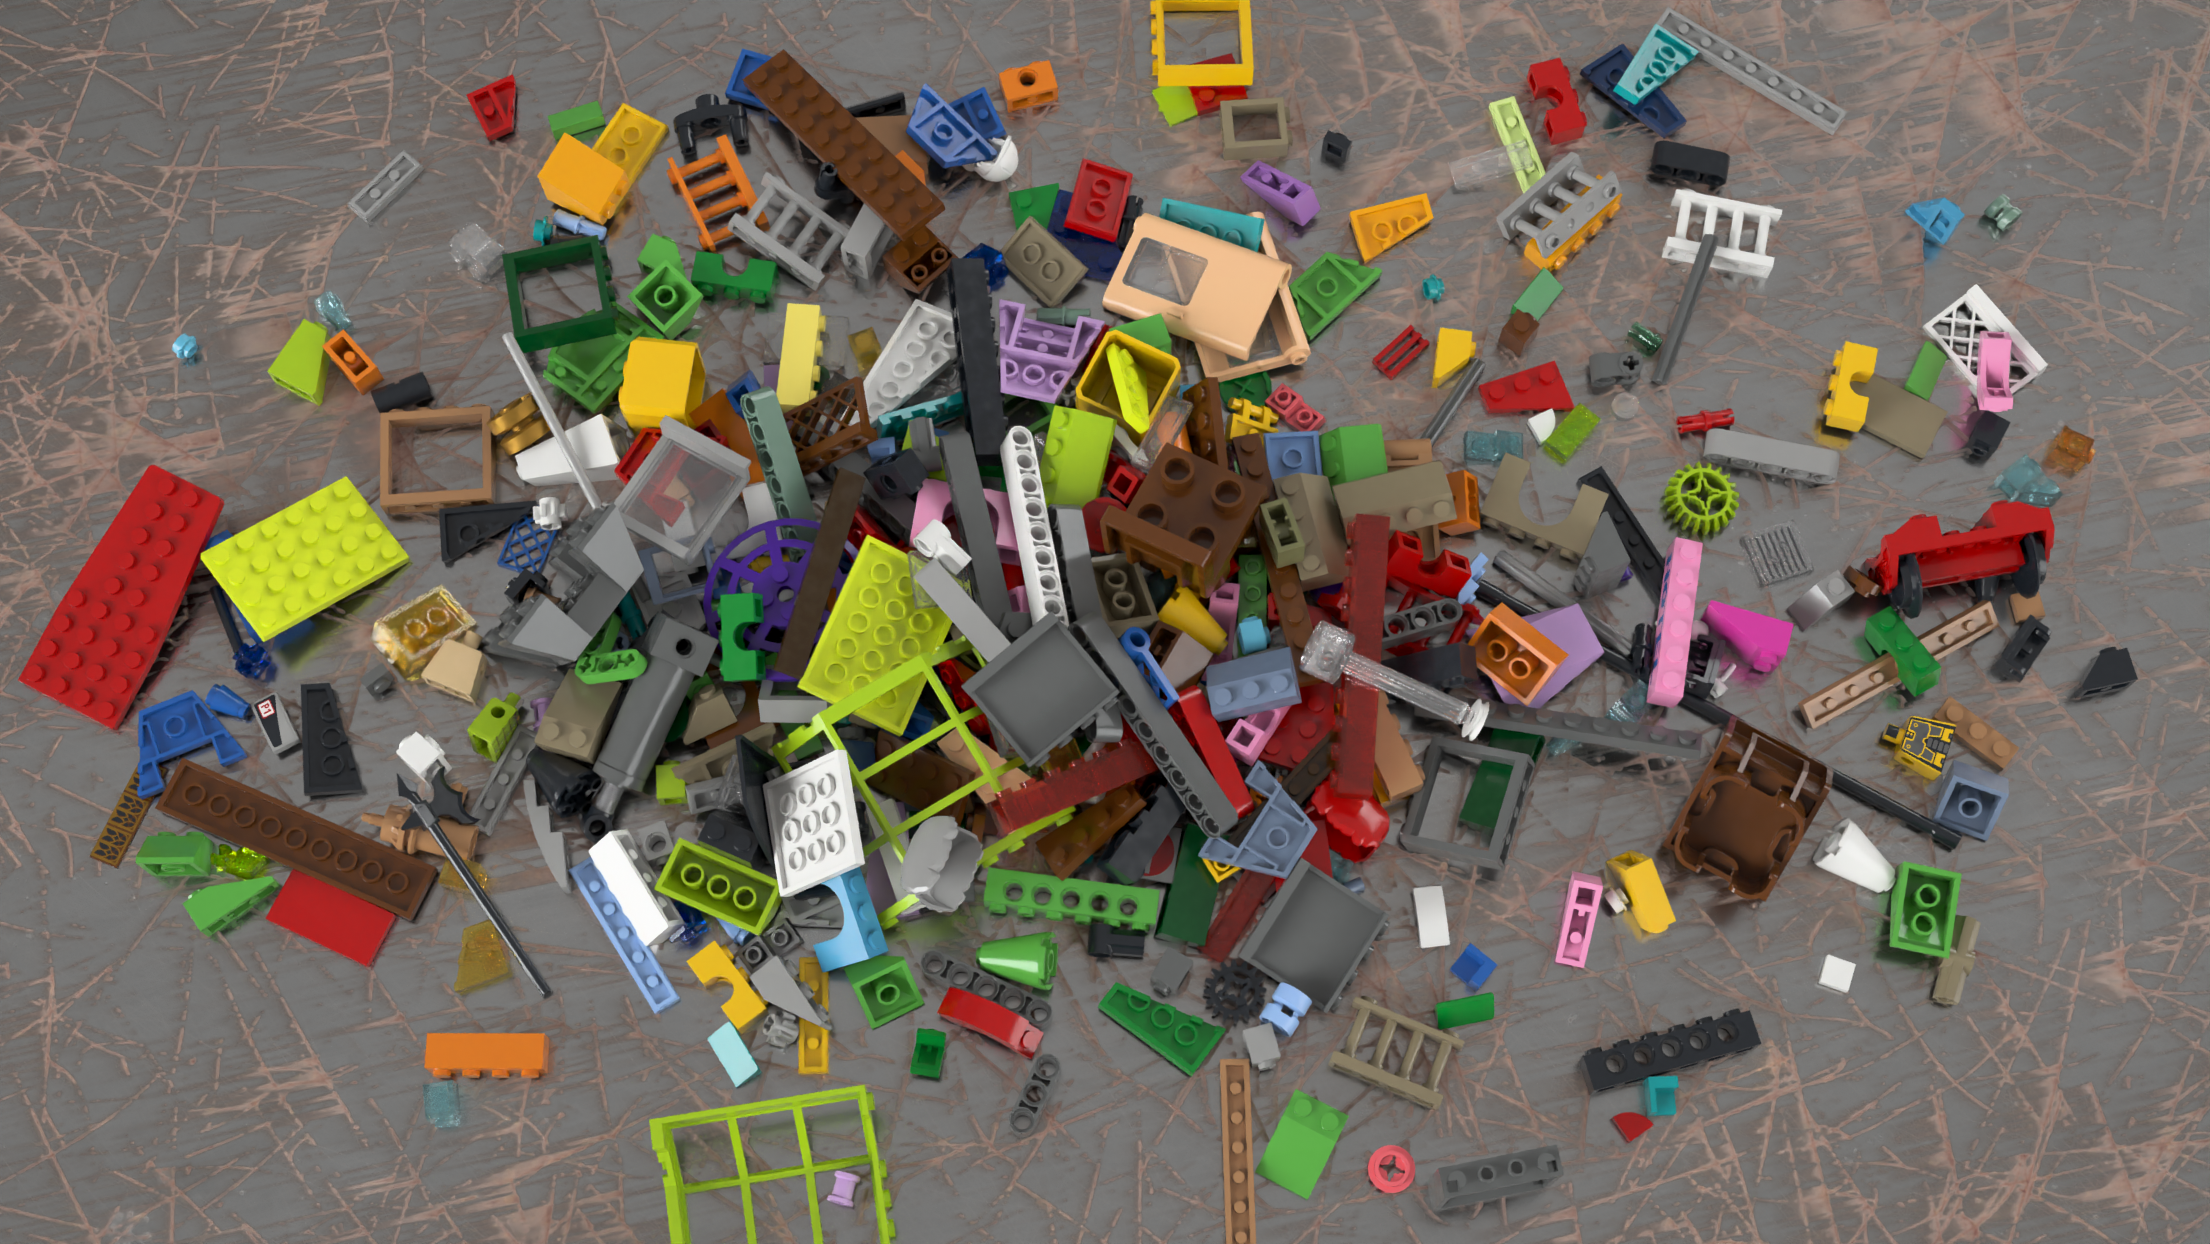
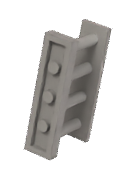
M1571 151L1500 213L1496 219L1503 237L1511 240L1520 231L1535 238L1542 257L1546 259L1622 191L1615 172L1610 171L1599 180L1585 173L1579 155ZM1577 181L1591 187L1582 197L1568 190ZM1558 198L1572 204L1563 213L1549 207ZM1539 215L1553 221L1544 230L1530 224Z
M766 172L761 182V185L766 187V189L746 216L742 215L741 217L737 213L734 214L729 221L728 230L816 291L822 284L825 276L822 274L821 268L840 242H844L851 227L842 221L837 222L786 186V182L776 174L771 175ZM776 194L786 201L788 205L771 228L763 232L755 226L754 222ZM798 210L810 218V221L793 244L785 248L777 242V237ZM821 226L831 233L832 236L814 261L807 263L800 258L799 252L816 229Z

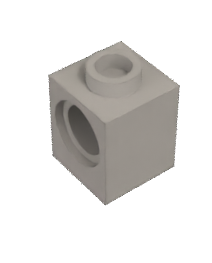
M665 820L637 829L647 861L651 867L664 868L675 847ZM656 842H666V846L662 851H652V847Z
M1267 1023L1243 1030L1242 1039L1251 1069L1258 1067L1259 1071L1275 1067V1062L1280 1060L1281 1054L1272 1024Z

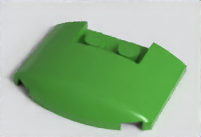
M612 302V307L617 306L620 318L618 321H615L617 334L552 347L548 355L547 371L544 370L543 377L592 413H596L613 401L612 397L619 391L620 386H623L624 362L628 359L630 342L637 337L665 339L662 334L616 302ZM594 308L581 317L603 313V311L599 310L596 312Z

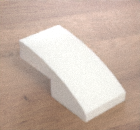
M1442 885L1413 887L1414 910L1417 917L1420 947L1450 945Z

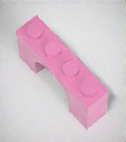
M927 478L922 482L923 487L918 491L909 547L916 548L913 539L931 520L935 519L943 524L948 517L955 514L947 482ZM983 489L991 524L995 531V541L1000 562L1020 566L1021 560L1008 493Z

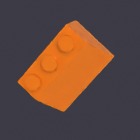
M1503 603L1499 604L1487 615L1467 644L1475 647L1477 667L1526 706L1534 700L1569 656V654Z

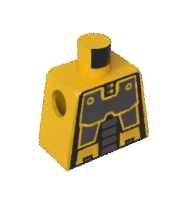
M1910 716L1904 722L1902 728L1888 723L1883 732L1882 739L1897 744L1893 754L1894 760L1934 781L1942 772L1957 725Z

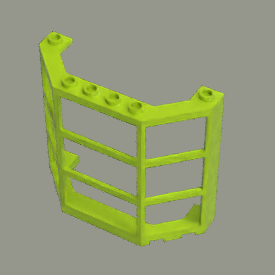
M965 635L954 642L951 640L936 647L938 653L934 655L927 651L921 653L812 717L809 728L806 729L805 725L800 726L788 735L789 738L771 748L785 774L793 771L786 757L801 748L823 730L835 750H846L832 724L924 672L951 719L861 772L858 771L847 752L852 788L857 786L884 833L862 848L864 858L889 842L900 862L903 863L906 851L899 841L898 835L988 782L1016 831L982 850L984 854L977 861V865L980 866L982 864L984 869L999 861L997 855L1003 851L1008 850L1009 854L1023 847L1025 844L1022 840L1055 823L1060 827L1073 819L1071 814L1076 810L1046 761L1041 767L1064 805L1027 825L1023 823L997 778L1026 762L1019 756L992 770L964 723L984 712L979 706H976L959 714L932 667L969 650H973L982 667L987 664V660ZM956 727L984 775L892 828L864 780ZM909 894L878 914L877 918L880 927L882 926L883 930H886L898 923L897 916L920 900L915 897V894Z
M864 1084L649 1119L652 1149L657 1153L658 1161L662 1163L663 1170H667L668 1173L662 1175L665 1188L671 1244H691L685 1194L741 1185L748 1244H757L750 1184L805 1175L814 1244H824L814 1173L870 1164L880 1243L891 1244V1237H896L894 1220L888 1219L887 1207H892L889 1189L884 1190L882 1178L888 1176L885 1159L880 1160L871 1114V1110H875L873 1092H867ZM858 1099L868 1154L813 1163L802 1108ZM793 1109L803 1165L748 1174L737 1118ZM727 1120L739 1175L684 1184L672 1129Z

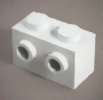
M416 731L412 736L405 737L396 751L406 765L432 789L431 781L437 771L445 766V776L452 769L443 757L446 753L428 734L423 738Z

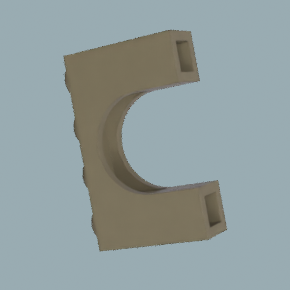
M1505 452L1480 512V518L1483 519V523L1496 529L1499 526L1509 529L1508 533L1520 539H1524L1525 536L1535 540L1534 544L1541 548L1549 550L1551 546L1560 550V555L1568 559L1575 560L1576 557L1582 559L1609 494L1583 484L1571 513L1566 519L1550 526L1536 524L1523 514L1519 505V491L1531 462Z

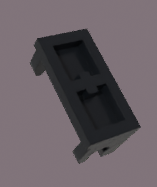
M2030 614L2022 622L1993 666L2020 683L2050 640L2049 636L2052 631Z
M1698 635L1696 640L1707 645L1690 642L1684 691L1706 699L1714 686L1726 641L1707 635Z

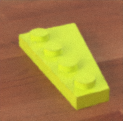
M1112 343L1105 350L1124 420L1138 433L1142 434L1149 429L1146 372L1134 362L1133 357L1126 349L1121 350L1115 343Z

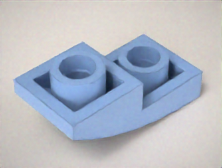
M1482 552L1470 563L1472 576L1455 598L1460 604H1471L1476 598L1473 594L1479 587L1476 581L1485 573L1486 570L1483 566L1489 560Z

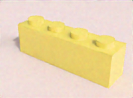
M787 303L776 393L783 414L817 397V391H814V383L820 380V366L817 365V358L823 355V341L820 340V333L825 332L826 316L822 315L820 305ZM811 410L807 412L806 416H811Z

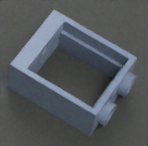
M696 535L674 541L685 546L690 544ZM712 537L707 540L702 548L708 574L714 565L711 554L716 553ZM652 546L638 551L653 605L704 592L706 583L664 594L653 554L663 550ZM719 568L712 589L720 587L719 581L723 580L721 568Z

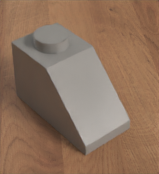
M1836 570L1814 585L1786 610L1800 628L1805 631L1845 604L1855 591L1839 570Z

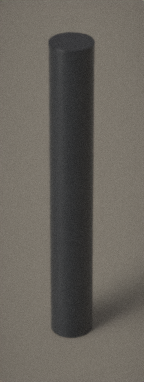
M219 585L212 586L209 591L238 663L248 660V656L221 587Z

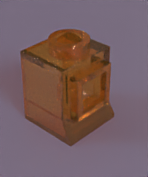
M2064 425L2056 435V446L2050 451L2047 458L2078 471L2085 463L2090 464L2096 452V449L2092 448L2094 439L2073 431L2067 425ZM2070 445H2072V446H2074V447H2076V448H2079V449H2081L2082 451L2080 452V451H2078V450H2075V449L2071 448Z

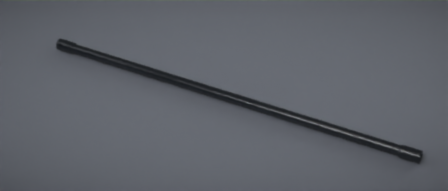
M1483 579L1474 593L1495 605L1505 604L1520 617L1540 613L1539 610L1510 596L1504 590ZM1601 644L1605 653L1599 659L1649 685L1650 672L1645 677H1639L1640 668H1638L1637 676H1634L1631 672L1632 660ZM1685 691L1683 692V698L1679 701L1726 726L1731 715L1737 717L1706 699ZM1831 767L1833 769V784L1929 834L1931 838L1952 849H1955L1959 844L1962 834L1941 823L1934 822Z

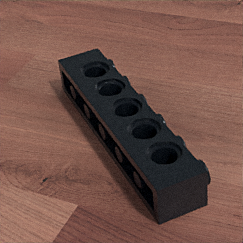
M1737 1008L1724 1012V1017L1713 1020L1712 1016L1696 1020V1025L1688 1028L1685 1027V1024H1679L1668 1028L1669 1033L1658 1036L1657 1031L1640 1036L1641 1041L1630 1043L1629 1039L1613 1043L1612 1049L1603 1051L1602 1047H1596L1585 1051L1586 1056L1579 1060V1064L1589 1095L1642 1081L1647 1077L1660 1076L1756 1049L1761 1045V1041L1750 1010L1740 1012V1009ZM1718 1028H1724L1730 1033V1041L1720 1039ZM1690 1036H1698L1702 1040V1049L1694 1048L1691 1045ZM1664 1043L1671 1044L1675 1049V1056H1667L1662 1050V1045ZM1635 1051H1642L1646 1054L1648 1058L1647 1064H1640L1635 1060ZM1607 1059L1618 1061L1620 1071H1610L1606 1064Z

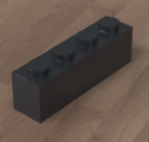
M1458 642L1366 664L1367 685L1375 682L1378 689L1383 688L1388 697L1389 704L1396 703L1398 698H1418L1419 694L1424 692L1429 694L1441 693L1443 688L1446 687L1464 688L1468 682L1478 680L1475 647Z

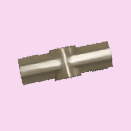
M1961 915L1955 916L1949 958L1939 957L1938 960L1940 971L1932 997L1939 1002L1952 1005L1959 1004L1965 979L1973 968L1976 956L1973 950L1981 923L1975 918Z

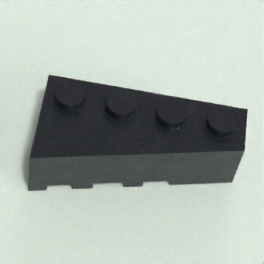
M1160 769L1149 772L1139 789V793L1147 804L1112 836L1096 865L1097 868L1121 885L1136 883L1142 878L1145 873V867L1186 808Z

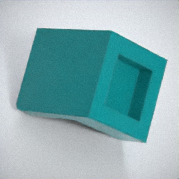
M1678 1076L1647 1077L1643 1081L1646 1116L1675 1115L1674 1091L1679 1088Z

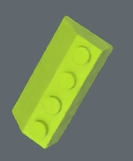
M1054 406L1039 468L1047 509L1051 504H1076L1082 509L1086 503L1099 498L1117 419L1077 409Z
M680 837L654 887V890L757 936L763 932L773 919L782 902L778 880Z

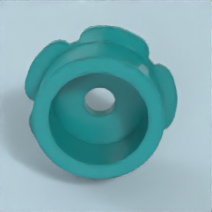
M1431 274L1430 278L1423 279L1422 281L1423 292L1427 300H1440L1441 294H1444L1445 291L1442 279Z

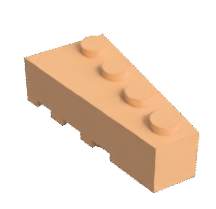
M957 728L937 742L947 759L975 772V779L984 775ZM973 736L992 770L1009 762ZM1018 768L997 778L1025 825L1055 803L1049 790ZM989 782L973 791L1008 835L1016 831Z

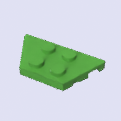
M1326 252L1289 285V290L1307 340H1312L1382 275V270L1378 267L1371 269L1359 265V261L1343 259L1337 254Z

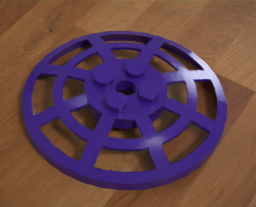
M784 518L768 521L740 534L725 547L711 568L704 589V615L711 636L719 640V632L715 623L720 622L721 619L718 616L717 610L712 612L711 597L716 574L719 568L733 573L727 594H736L737 585L741 577L753 583L752 593L763 595L764 623L759 625L755 634L750 632L748 628L745 629L743 637L750 642L747 649L759 651L761 648L765 651L779 652L781 643H773L765 639L772 627L786 630L814 542L811 544L797 539L778 540L776 527L800 525L818 530L819 522L801 518ZM765 530L767 543L751 551L740 563L726 558L742 541ZM847 539L844 548L855 561L858 551ZM794 547L804 549L806 553L799 563L783 562L780 548ZM769 551L772 561L771 566L764 569L761 573L748 568L752 561ZM839 567L831 589L836 588L837 590L836 600L848 574L842 575ZM783 590H792L794 596L790 601L782 602L779 600V594ZM824 609L821 621L825 624L830 616L829 611ZM824 626L817 631L813 646L817 644ZM718 642L717 647L719 648L720 652L723 654L722 647L720 646V644H719V642ZM766 668V680L774 682L800 681L781 672Z

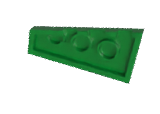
M1118 982L1112 986L1098 1005L1099 1009L1191 1077L1226 1032V1029L1221 1026H1213L1193 1014L1190 1016L1176 1010V1007L1167 1003L1165 1005L1152 1000L1150 996Z

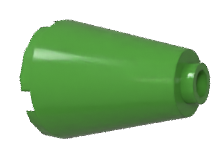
M1042 932L985 941L982 947L977 948L976 964L980 965L982 971L1041 990H1050L1053 983H1048L1050 976H1056L1058 964V943H1052L1051 939L1056 937L1053 932Z

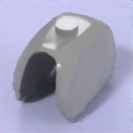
M931 817L919 826L910 842L902 863L900 885L909 894H915V897L923 905H926L929 910H936L939 913L943 911H956L958 906L965 900L966 896L963 893L970 888V883L974 880V874L978 866L977 861L984 854L981 850L983 845L979 842L977 835L958 827L955 817Z

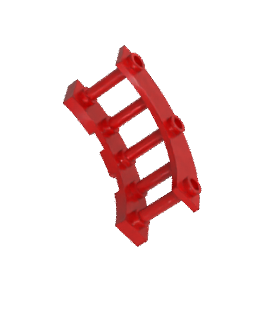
M1348 547L1350 556L1356 561L1353 565L1356 579L1345 581L1339 592L1334 595L1321 593L1317 603L1323 609L1330 611L1331 615L1340 623L1345 619L1352 625L1372 619L1370 616L1387 585L1405 595L1396 613L1411 609L1414 601L1425 605L1445 598L1424 590L1422 586H1415L1402 578L1389 576L1382 571L1381 562L1375 557V553L1366 547ZM1366 569L1378 580L1362 609L1358 611L1349 604L1348 597L1363 570ZM1469 603L1461 604L1463 611L1461 618L1446 645L1461 642L1470 623L1475 625L1482 624L1485 619L1479 614L1480 610L1476 606ZM1441 611L1442 615L1454 618L1450 611ZM1394 625L1388 627L1390 632L1398 634L1397 632L1400 628ZM1362 634L1365 640L1369 642L1375 641L1371 634ZM1431 636L1384 650L1396 657L1428 650L1426 645Z

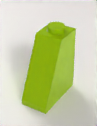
M303 319L267 372L277 384L320 406L323 402L330 358L322 345L328 342L331 337L328 334V328L317 321L311 323Z

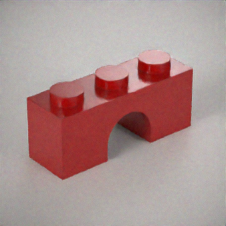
M1561 58L1530 65L1527 80L1534 99L1550 98L1559 106L1547 110L1543 122L1551 145L1582 138L1584 129L1587 126V119L1583 111L1580 112L1578 94L1576 89L1571 88L1569 82L1570 73L1567 66H1563Z
M1110 449L1103 478L1108 483L1106 489L1124 503L1130 504L1147 475Z
M1399 530L1394 532L1379 554L1382 571L1389 576L1402 578L1415 586L1428 588L1438 595H1445L1453 599L1457 597L1472 576L1469 559L1447 549H1444L1434 560L1422 561L1421 559L1424 557L1421 540Z

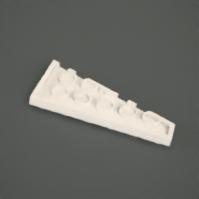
M915 299L863 382L870 427H876L879 415L897 410L957 360L951 312ZM847 409L845 410L844 414H843L842 417L840 418V421H842V419H843V417H844V415H845ZM857 410L849 423L850 426L860 422Z

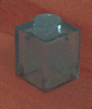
M453 1080L423 1085L425 1117L428 1122L435 1124V1127H447L453 1125V1121L461 1120L458 1084Z

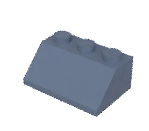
M1290 647L1206 667L1207 691L1211 711L1218 722L1302 703Z

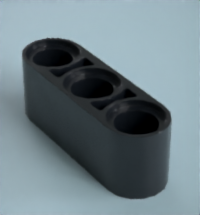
M1663 140L1656 142L1654 145L1650 170L1662 176L1711 186H1722L1727 181L1730 156L1721 151Z

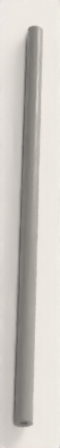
M512 332L504 334L502 338L592 509L598 508L602 502ZM640 575L633 586L643 603L650 600L651 595Z

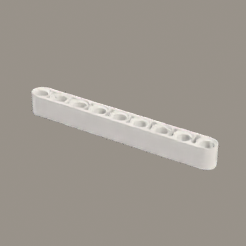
M1014 426L1000 446V454L1032 624L1035 625L1052 610L1068 629L1069 621L1033 436L1025 427Z

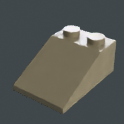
M569 669L543 715L534 743L543 750L595 764L601 752L624 684L616 681L586 684L575 674V670Z

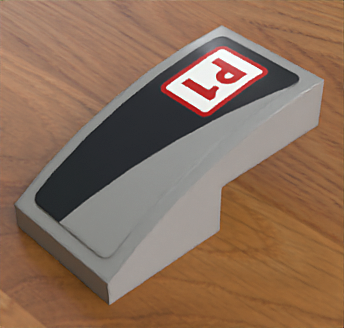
M276 691L250 704L275 755L301 742L295 726L286 712L281 697Z

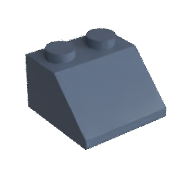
M1953 760L1942 783L1932 820L1951 829L1987 841L2009 796L2008 778Z

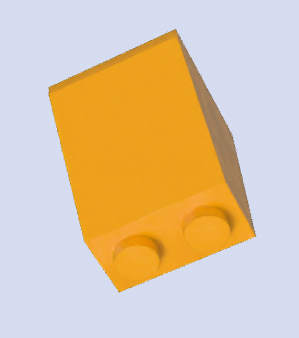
M565 132L538 174V179L548 200L579 215H583L585 218L602 226L607 218L610 219L613 216L620 197H624L629 189V180L625 170Z

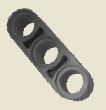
M1042 1054L1036 1059L1009 1117L1010 1129L1017 1137H1028L1034 1132L1060 1077V1062L1053 1054ZM1049 1062L1056 1067V1070L1052 1075L1046 1076L1040 1073V1066L1043 1063ZM1032 1089H1039L1044 1095L1039 1102L1034 1103L1027 1099V1093ZM1021 1115L1027 1116L1031 1120L1029 1127L1018 1129L1014 1125L1017 1117Z

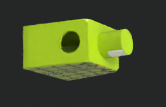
M510 692L504 702L494 697L491 698L467 729L474 752L495 763L498 762L517 726L521 725L518 710L524 703V700L520 696Z

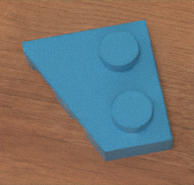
M1945 197L1912 203L1905 210L1906 214L1943 245L1951 238L1965 216L1958 205L1950 202Z

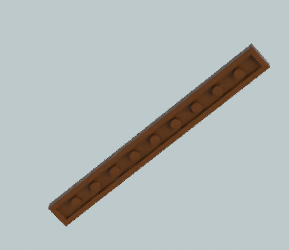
M1253 433L1232 437V445L1240 475L1267 487V496L1262 504L1278 500L1260 434ZM1258 510L1253 519V524L1286 647L1291 648L1298 686L1300 688L1325 683L1326 675L1296 565L1294 563L1281 568L1276 567L1259 523Z

